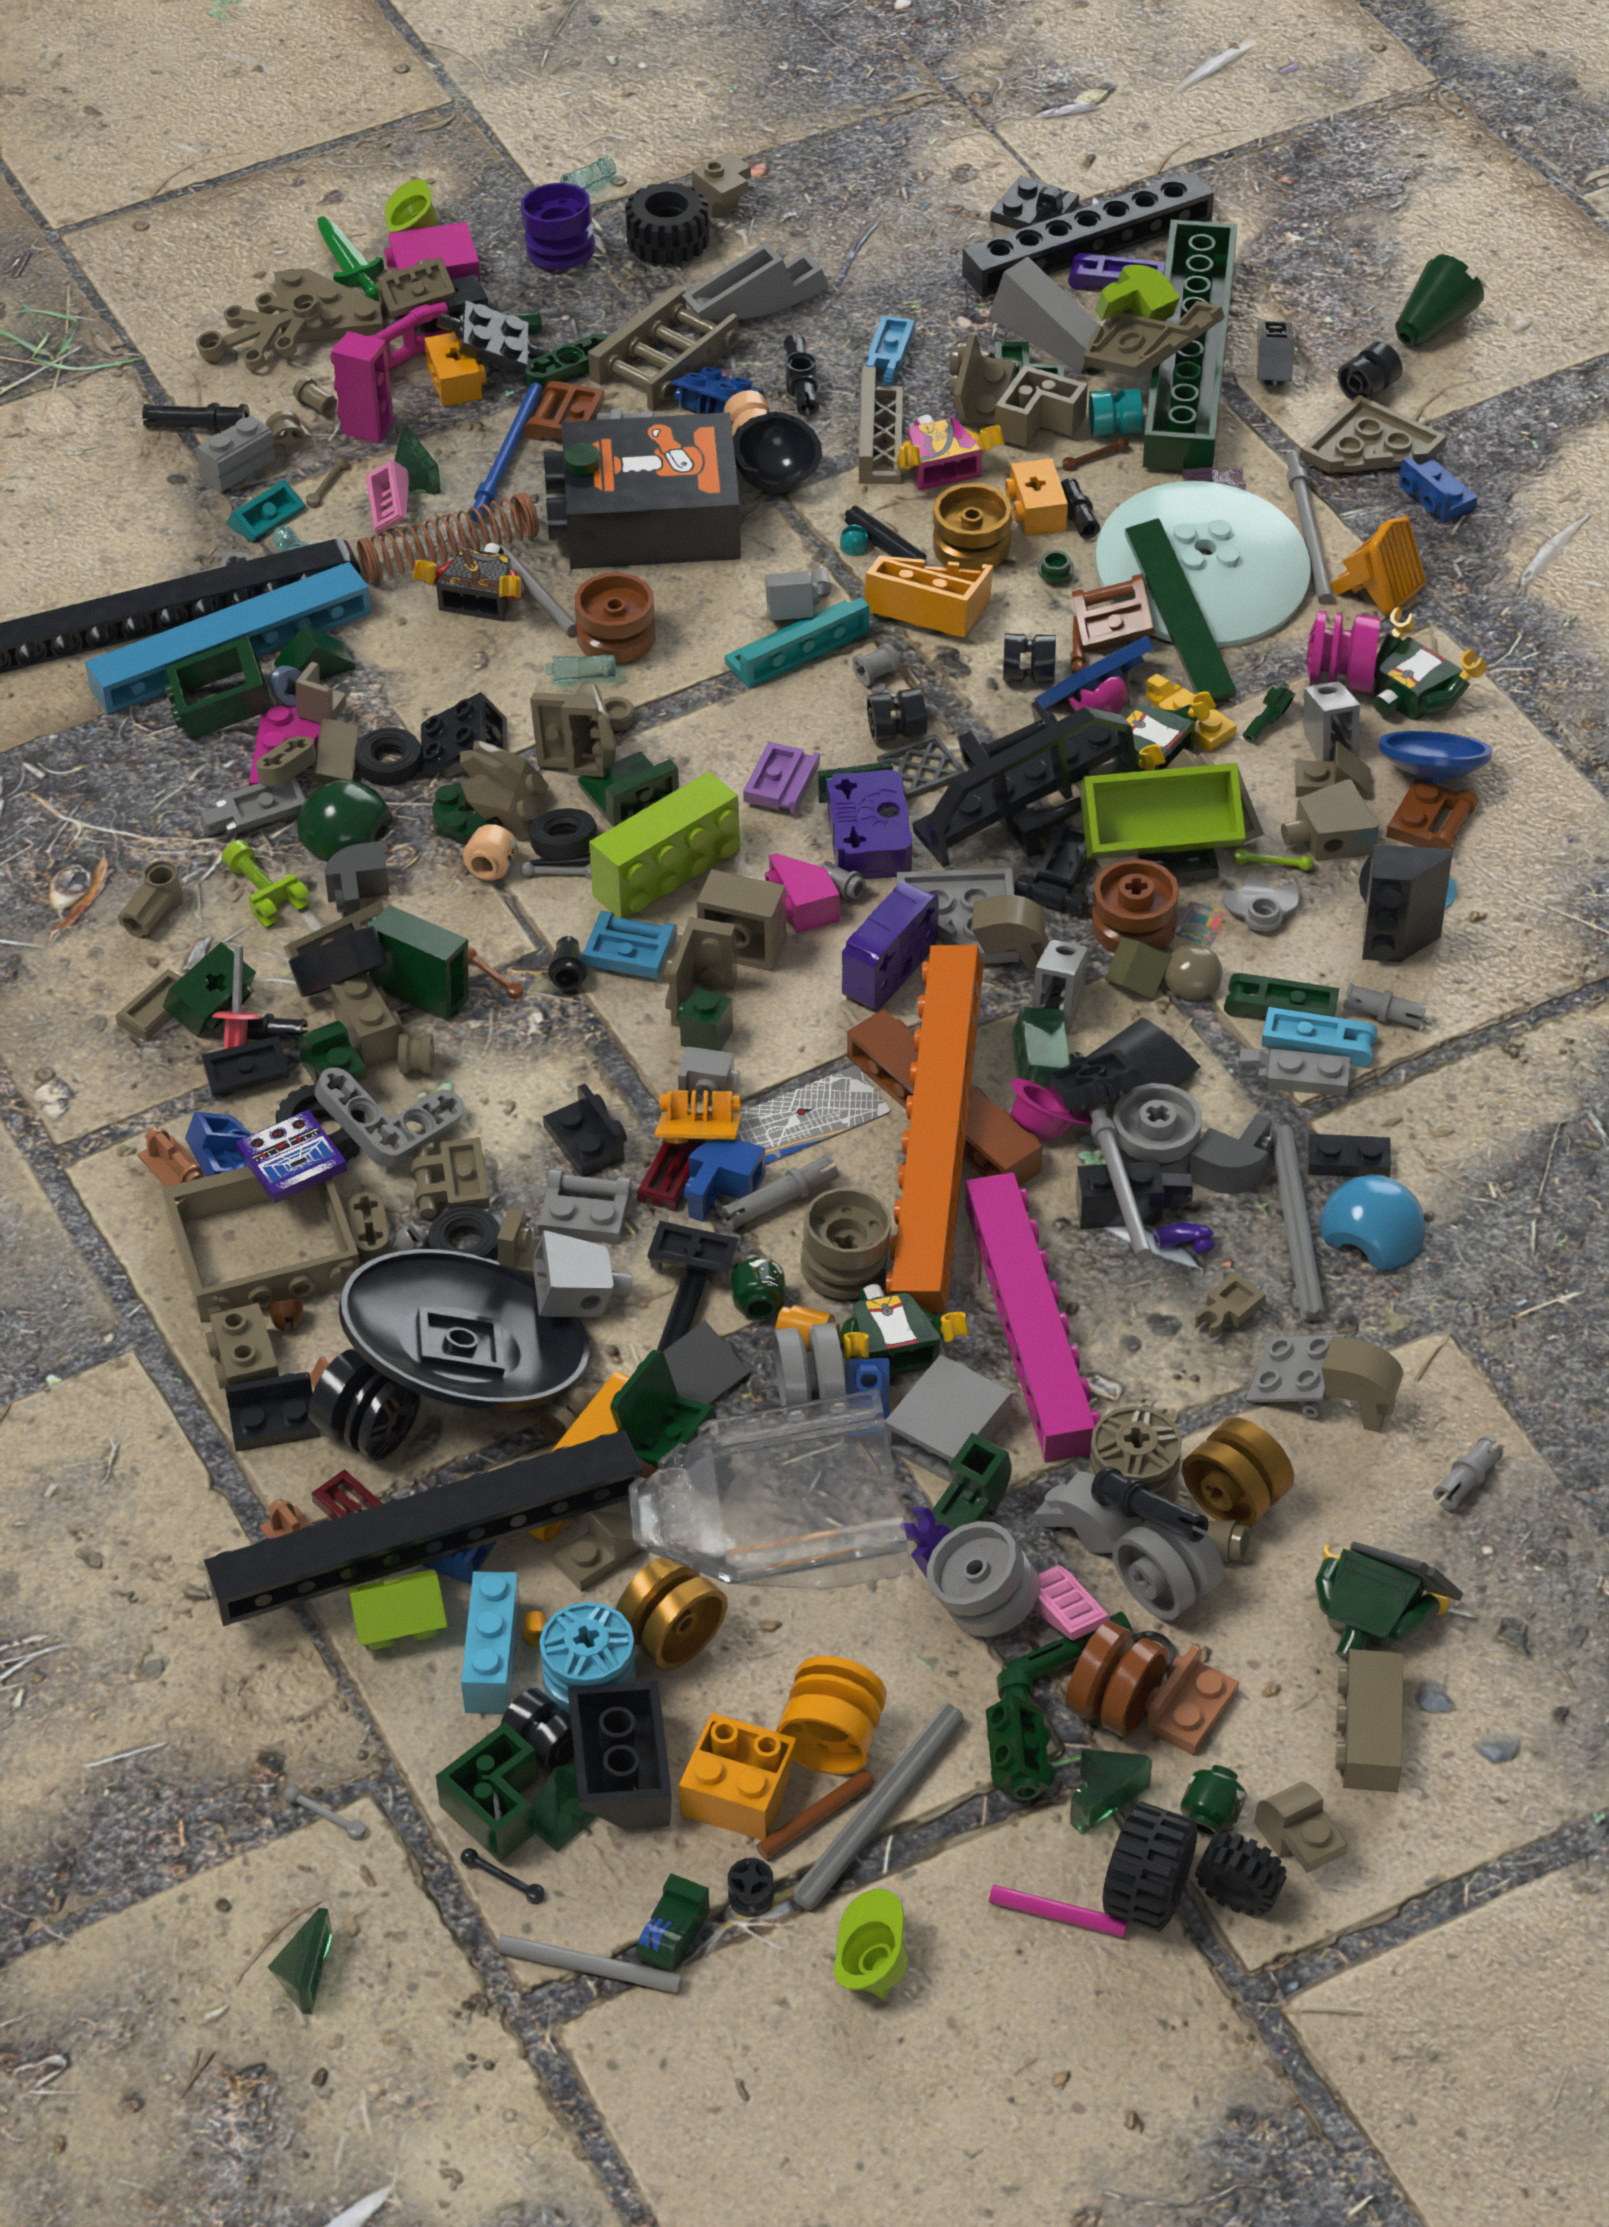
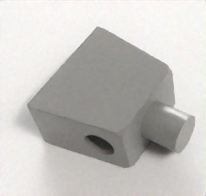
M1341 682L1307 687L1303 695V729L1317 761L1334 762L1336 741L1340 742L1358 757L1359 702ZM1331 734L1335 736L1333 741L1331 740Z
M1049 941L1036 966L1031 1027L1069 1035L1084 994L1088 960L1087 947L1075 942ZM1057 992H1061L1060 997H1063L1061 1004L1054 1002L1052 996Z
M543 1231L532 1258L539 1316L599 1317L603 1315L611 1296L629 1297L633 1284L632 1274L611 1270L609 1250L605 1246L551 1231Z

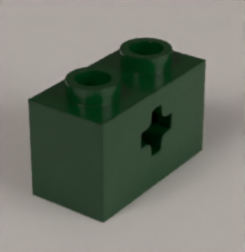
M220 942L168 990L163 1008L197 1038L208 1028L212 1031L215 1030L225 1020L224 1018L212 1017V1015L216 1012H225L232 1007L234 952L224 943ZM244 961L241 1005L248 1000L254 991L251 988V984L256 974V971Z

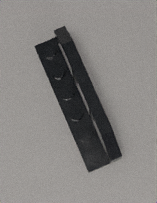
M1086 706L956 776L933 812L912 823L914 834L943 868L950 865L947 849L997 821L1008 832L1014 830L1012 813L1056 789L1066 800L1072 798L1070 781L1120 754L1130 765L1136 763L1137 758L1131 724L1120 714Z

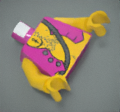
M930 415L920 416L915 421L914 426L908 430V441L903 442L899 448L896 465L901 471H909L912 468L918 491L980 477L982 453L991 450L995 445L1005 444L1001 427L999 425L986 427L980 430L981 435H978L964 428L954 418L935 421Z

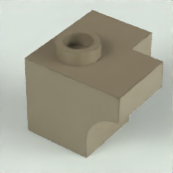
M731 151L691 170L692 187L695 188V191H700L703 197L707 199L708 215L712 218L738 206V196L748 192L747 180L751 178V167Z

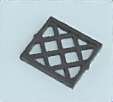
M936 734L877 756V762L883 770H892L887 763L900 765L897 772L901 774L902 779L912 781L910 788H906L903 785L906 800L947 785L956 776L966 772L953 756V752L947 749ZM937 746L943 755L931 753L932 747ZM910 754L921 756V762L908 761ZM927 759L940 760L938 767L925 765ZM945 762H950L956 771L944 769ZM905 767L917 769L915 776L903 774ZM923 770L934 772L933 780L920 777Z

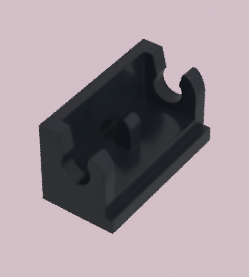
M661 1220L647 1254L652 1269L662 1270V1263L719 1275L721 1276L722 1284L732 1287L731 1277L733 1270L742 1262L739 1238Z

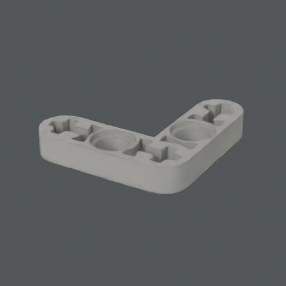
M340 1068L325 1069L321 1073L314 1089L315 1097L361 1149L375 1163L382 1166H393L412 1155L416 1148L425 1147L454 1129L458 1125L465 1109L464 1102L456 1093L449 1090H440L390 1119L348 1072ZM438 1108L441 1110L449 1109L451 1111V1113L448 1111H444L437 1116L436 1120L434 1119V1115ZM360 1110L365 1112L371 1122H357L353 1119L351 1111ZM410 1121L420 1123L426 1133L422 1135L412 1133L407 1128L406 1123ZM381 1143H382L383 1145L391 1144V1145H393L394 1148H392V1147H390V1146H387V1147L384 1148L383 1146H381Z

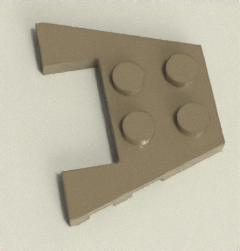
M1197 301L1178 323L1173 324L1133 315L1134 312L1129 308L1107 318L1103 326H1097L1083 356L1087 366L1140 378L1222 321L1225 315L1221 306Z

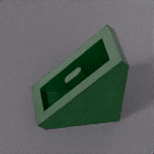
M306 625L299 630L274 661L275 669L280 666H292L302 672L311 662L319 664V680L355 669V663L342 641Z

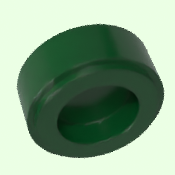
M575 443L569 446L564 452L565 468L570 473L579 476L594 473L600 467V452L598 448L590 443Z

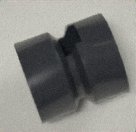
M1377 341L1343 364L1338 370L1337 378L1340 388L1350 400L1353 401L1358 395L1372 400L1383 389L1388 388L1401 377L1403 366L1399 355L1390 345Z
M1005 633L1003 681H1024L1027 676H1031L1034 682H1054L1056 635L1036 634L1032 640H1028L1025 634ZM1031 652V663L1020 662V653Z
M920 688L899 690L896 697H893L889 692L867 695L868 723L874 742L896 739L898 733H901L905 738L926 735L927 715ZM891 711L896 712L895 719L891 718Z
M530 1688L521 1693L506 1710L500 1725L506 1722L535 1749L536 1763L549 1773L556 1772L568 1764L574 1757L570 1714L564 1709L559 1710L558 1704L538 1688Z

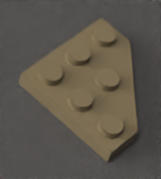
M307 268L274 272L277 297L292 300L299 293L311 292L322 301L324 307L322 315L317 320L305 324L295 340L296 344L342 339L348 331L371 336L384 330L381 307L378 301ZM289 324L281 327L282 335L285 333Z
M1358 395L1301 448L1300 457L1301 460L1328 473L1401 467V461L1406 457H1410L1418 465H1421L1433 459L1446 446L1447 435Z

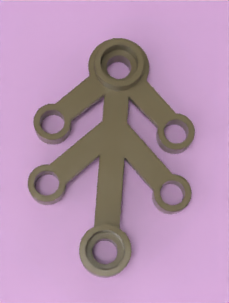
M270 292L262 293L255 299L259 312L243 309L239 305L230 306L224 311V317L229 327L239 328L244 324H250L251 326L224 337L217 331L204 332L197 338L196 346L203 359H206L208 362H217L224 357L225 350L257 337L251 348L244 352L243 360L248 370H259L266 363L263 354L280 327L289 324L285 333L274 342L278 355L282 358H288L296 353L297 346L295 340L305 324L314 322L322 315L324 310L322 301L311 292L299 293L292 300L276 297ZM276 310L283 311L282 313L277 315H270L273 314Z

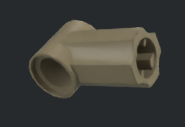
M155 861L145 868L143 872L144 883L118 915L119 924L129 934L142 938L143 935H148L166 911H171L182 903L183 892L176 866L169 861Z

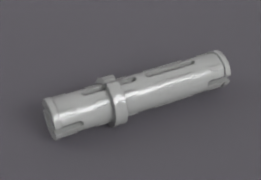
M825 1154L822 1158L800 1169L793 1167L786 1171V1176L743 1198L722 1206L721 1214L723 1219L736 1212L740 1213L725 1223L731 1230H735L739 1226L796 1197L799 1200L807 1197L810 1190L839 1177L837 1166L824 1172L820 1171L832 1164L834 1160L831 1156Z

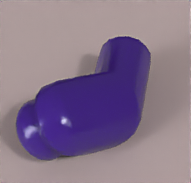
M1180 1222L1153 1229V1239L1157 1249L1190 1241L1193 1244V1251L1197 1254L1211 1251L1215 1247V1242L1212 1239L1214 1233L1211 1228L1205 1225Z

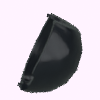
M767 411L764 415L750 418L743 425L738 426L733 436L736 467L747 483L767 493L781 494L792 492L812 478L822 459L821 442L814 429L802 419L785 412Z

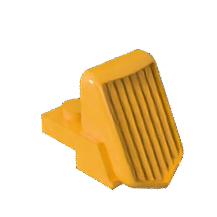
M1407 514L1382 523L1372 537L1342 561L1347 570L1334 579L1330 586L1337 596L1349 589L1356 593L1365 587L1381 612L1385 615L1391 614L1395 608L1401 607L1424 587L1426 578Z

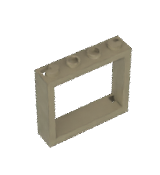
M248 1166L162 1188L167 1216L201 1323L209 1321L210 1314L259 1303L260 1308H264L276 1301L302 1298L320 1291L344 1287L348 1278L360 1267V1260L332 1178L299 1193L318 1189L340 1253L209 1287L204 1286L185 1222L271 1201V1198ZM186 1199V1202L180 1203L177 1205L175 1203V1201Z

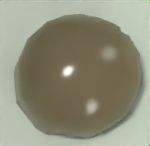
M1196 943L1182 945L1170 954L1171 958L1163 977L1164 983L1175 996L1189 1001L1203 999L1210 995L1211 992L1219 990L1223 973L1222 965L1217 954L1209 947Z

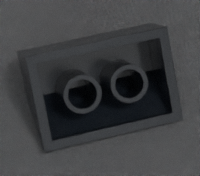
M1373 844L1363 925V960L1402 962L1441 937L1452 849Z
M658 1681L567 1687L579 1808L624 1830L670 1826L672 1793Z

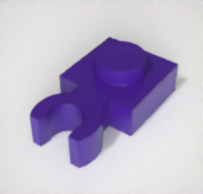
M914 1508L912 1513L918 1520V1527L914 1523H902L899 1528L905 1539L916 1543L917 1547L911 1556L927 1578V1565L932 1551L944 1536L951 1531L947 1525H936L934 1514L930 1509Z

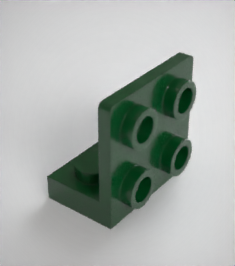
M637 752L614 762L613 768L605 769V777L582 776L578 778L580 789L613 827L679 789V774L676 764L669 759L654 766L642 752Z

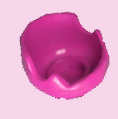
M1119 676L1111 677L1100 684L1095 691L1081 690V698L1075 700L1071 697L1069 702L1075 712L1086 706L1118 714L1126 704L1128 697L1127 688Z

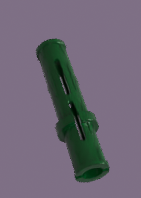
M1117 1612L1109 1617L1110 1621L1132 1632L1131 1625L1123 1612ZM1096 1631L1074 1641L1066 1636L1058 1641L1049 1643L1022 1657L1003 1663L1002 1671L1009 1668H1024L1031 1672L1033 1681L1078 1661L1088 1641Z

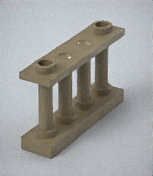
M674 285L588 352L590 380L601 385L612 375L618 374L647 389V407L649 410L654 411L664 402L670 400L677 388H681L672 384L673 380L684 377L687 373L700 371L703 367H709L739 343L738 315L732 313L718 325L707 319H701L697 314L687 310L686 301L682 296L686 293L685 289ZM682 322L706 335L696 342L671 330V328ZM661 339L684 352L674 359L649 346ZM639 356L663 369L656 375L651 376L627 363Z

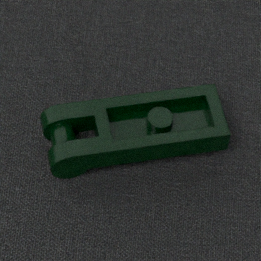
M1236 973L1231 976L1228 990L1230 994L1226 996L1224 1011L1232 1017H1242L1245 1014L1266 1017L1268 1007L1335 1017L1340 988Z

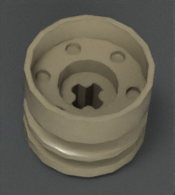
M836 1188L822 1192L810 1202L805 1212L804 1239L802 1241L800 1259L801 1273L809 1286L820 1294L835 1299L859 1298L860 1291L866 1286L872 1284L881 1285L887 1270L888 1247L890 1245L892 1228L891 1214L885 1204L873 1194L856 1188Z
M1130 1406L1113 1410L1102 1417L1093 1429L1089 1473L1097 1475L1105 1467L1117 1468L1122 1472L1123 1477L1129 1480L1137 1478L1145 1481L1152 1493L1174 1503L1177 1497L1182 1438L1177 1426L1166 1415L1151 1408ZM1139 1516L1142 1522L1146 1520L1142 1516Z

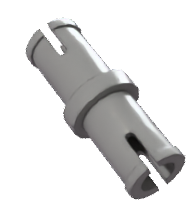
M1350 983L1343 1007L1376 1015L1379 1021L1385 1022V1019H1390L1420 1029L1427 1004H1420L1392 996L1393 992L1388 990L1380 993Z
M1482 1436L1466 1456L1459 1457L1452 1464V1472L1433 1490L1436 1501L1445 1492L1448 1493V1496L1440 1503L1442 1507L1455 1509L1470 1489L1478 1488L1483 1483L1487 1470L1503 1455V1449L1500 1444L1491 1453L1488 1451L1497 1442L1496 1439L1490 1436Z

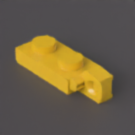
M1155 674L1146 680L1147 689L1145 697L1153 702L1152 705L1160 710H1177L1189 705L1190 699L1195 696L1178 684L1172 686L1170 680L1159 674ZM1215 709L1209 710L1210 716L1206 721L1197 720L1195 722L1194 742L1208 752L1236 735L1237 725Z

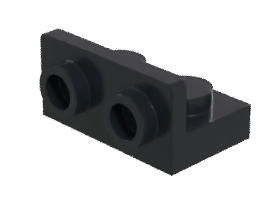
M584 1083L577 1086L578 1101L543 1116V1124L546 1131L577 1173L582 1177H588L625 1160L624 1142L627 1141V1135L619 1120L613 1121L609 1116L602 1097L599 1094L594 1095Z
M309 1372L288 1373L279 1377L244 1381L225 1387L236 1452L320 1437V1431L311 1426L308 1416L310 1400L313 1394Z

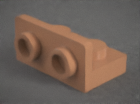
M1194 1644L1191 1645L1184 1657L1178 1655L1173 1660L1167 1673L1168 1680L1162 1688L1155 1687L1152 1690L1145 1704V1711L1148 1712L1147 1732L1193 1756L1236 1696L1239 1688V1681L1201 1663V1648Z

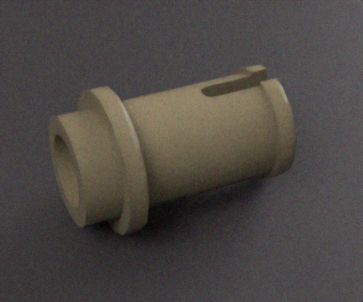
M301 378L293 387L296 401L300 404L307 403L323 416L330 415L337 405L335 396L319 388L317 382L312 378Z

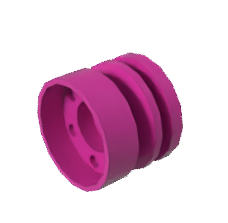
M1318 611L1317 618L1310 630L1306 667L1310 680L1309 686L1319 685L1320 673L1329 672L1328 683L1336 682L1338 674H1346L1348 691L1372 693L1381 617L1357 614L1352 629L1344 630L1342 613L1336 612L1335 626L1332 629L1326 628L1327 611Z

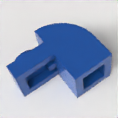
M716 1139L695 1149L689 1156L690 1178L684 1190V1199L688 1200L689 1218L704 1222L719 1194L740 1199L757 1191L766 1174L765 1147L738 1139Z

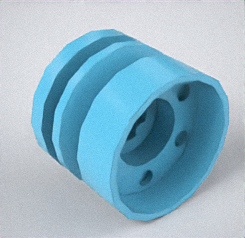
M578 1603L569 1605L556 1612L544 1625L539 1641L543 1666V1684L545 1694L558 1704L559 1710L564 1709L569 1713L567 1687L637 1682L635 1644L632 1628L621 1612L606 1604Z

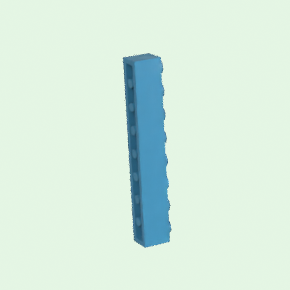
M350 562L341 564L85 661L89 688L108 715L165 693L164 683L169 682L166 666L247 636L259 657L287 646L304 625L324 632L371 614L368 585Z

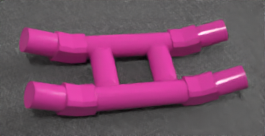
M445 302L430 306L428 304L419 306L411 310L407 316L376 335L369 336L386 341L389 371L416 354L424 352V338L449 333L448 330L444 329L416 336L415 326L433 321V319L439 317L440 313L448 315V308ZM402 335L403 347L391 353L390 342Z

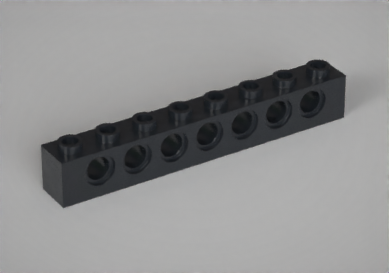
M1193 171L963 248L962 276L981 297L996 293L1004 271L1026 257L1030 258L1045 274L1049 275L1070 268L1073 257L1076 254L1108 255L1168 235L1171 220L1200 222L1212 220L1214 192Z

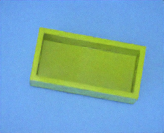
M1237 763L1086 776L1079 784L1087 860L1239 846L1246 839Z
M708 771L589 841L593 896L608 910L613 912L616 917L626 919L635 912L643 910L647 905L665 894L673 892L677 887L695 876L701 875L705 870L720 861L731 857L740 850L738 795Z

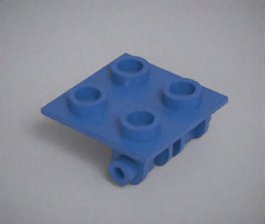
M703 367L700 371L687 373L686 376L672 381V384L681 387L677 388L674 393V400L678 402L679 406L694 411L697 410L699 413L705 411L706 414L724 413L726 402L739 392L752 390L763 393V389L752 386V381L741 377H733L731 379L722 376V371L711 367Z

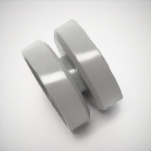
M1157 1083L1136 1086L1128 1094L1122 1095L1114 1106L1113 1122L1118 1133L1116 1143L1123 1163L1159 1161L1161 1172L1189 1174L1191 1153L1200 1142L1202 1111L1197 1101L1185 1090L1169 1084Z
M828 1322L811 1325L808 1331V1352L805 1350L802 1334L796 1327L774 1329L773 1347L781 1408L786 1423L808 1420L812 1410L811 1392H814L817 1409L824 1418L846 1415V1370L835 1324Z
M1146 1519L1142 1523V1527H1134L1113 1544V1560L1125 1587L1140 1605L1149 1613L1162 1620H1174L1195 1603V1598L1202 1599L1223 1582L1224 1566L1220 1553L1206 1531L1193 1526L1192 1529L1203 1534L1204 1538L1199 1542H1191L1186 1537Z
M976 1521L959 1526L944 1536L932 1551L927 1565V1583L942 1606L947 1609L958 1627L973 1636L990 1637L1009 1631L1021 1623L1034 1608L1040 1592L1039 1575L1034 1566L1020 1549L1009 1531L994 1522Z

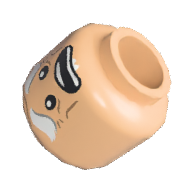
M487 824L479 827L464 848V864L469 872L477 878L485 881L501 879L516 860L518 853L517 841L512 833L501 826Z

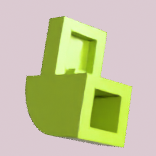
M1131 265L1122 268L1117 283L1114 282L1107 285L1100 292L1095 312L1103 321L1131 308L1137 316L1163 321L1174 315L1180 296L1161 272L1144 265Z

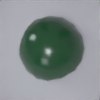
M340 780L320 786L304 801L298 813L296 828L299 841L308 851L322 858L330 859L338 851L348 846L374 842L379 828L383 826V829L387 830L393 820L391 809L376 790L361 782Z

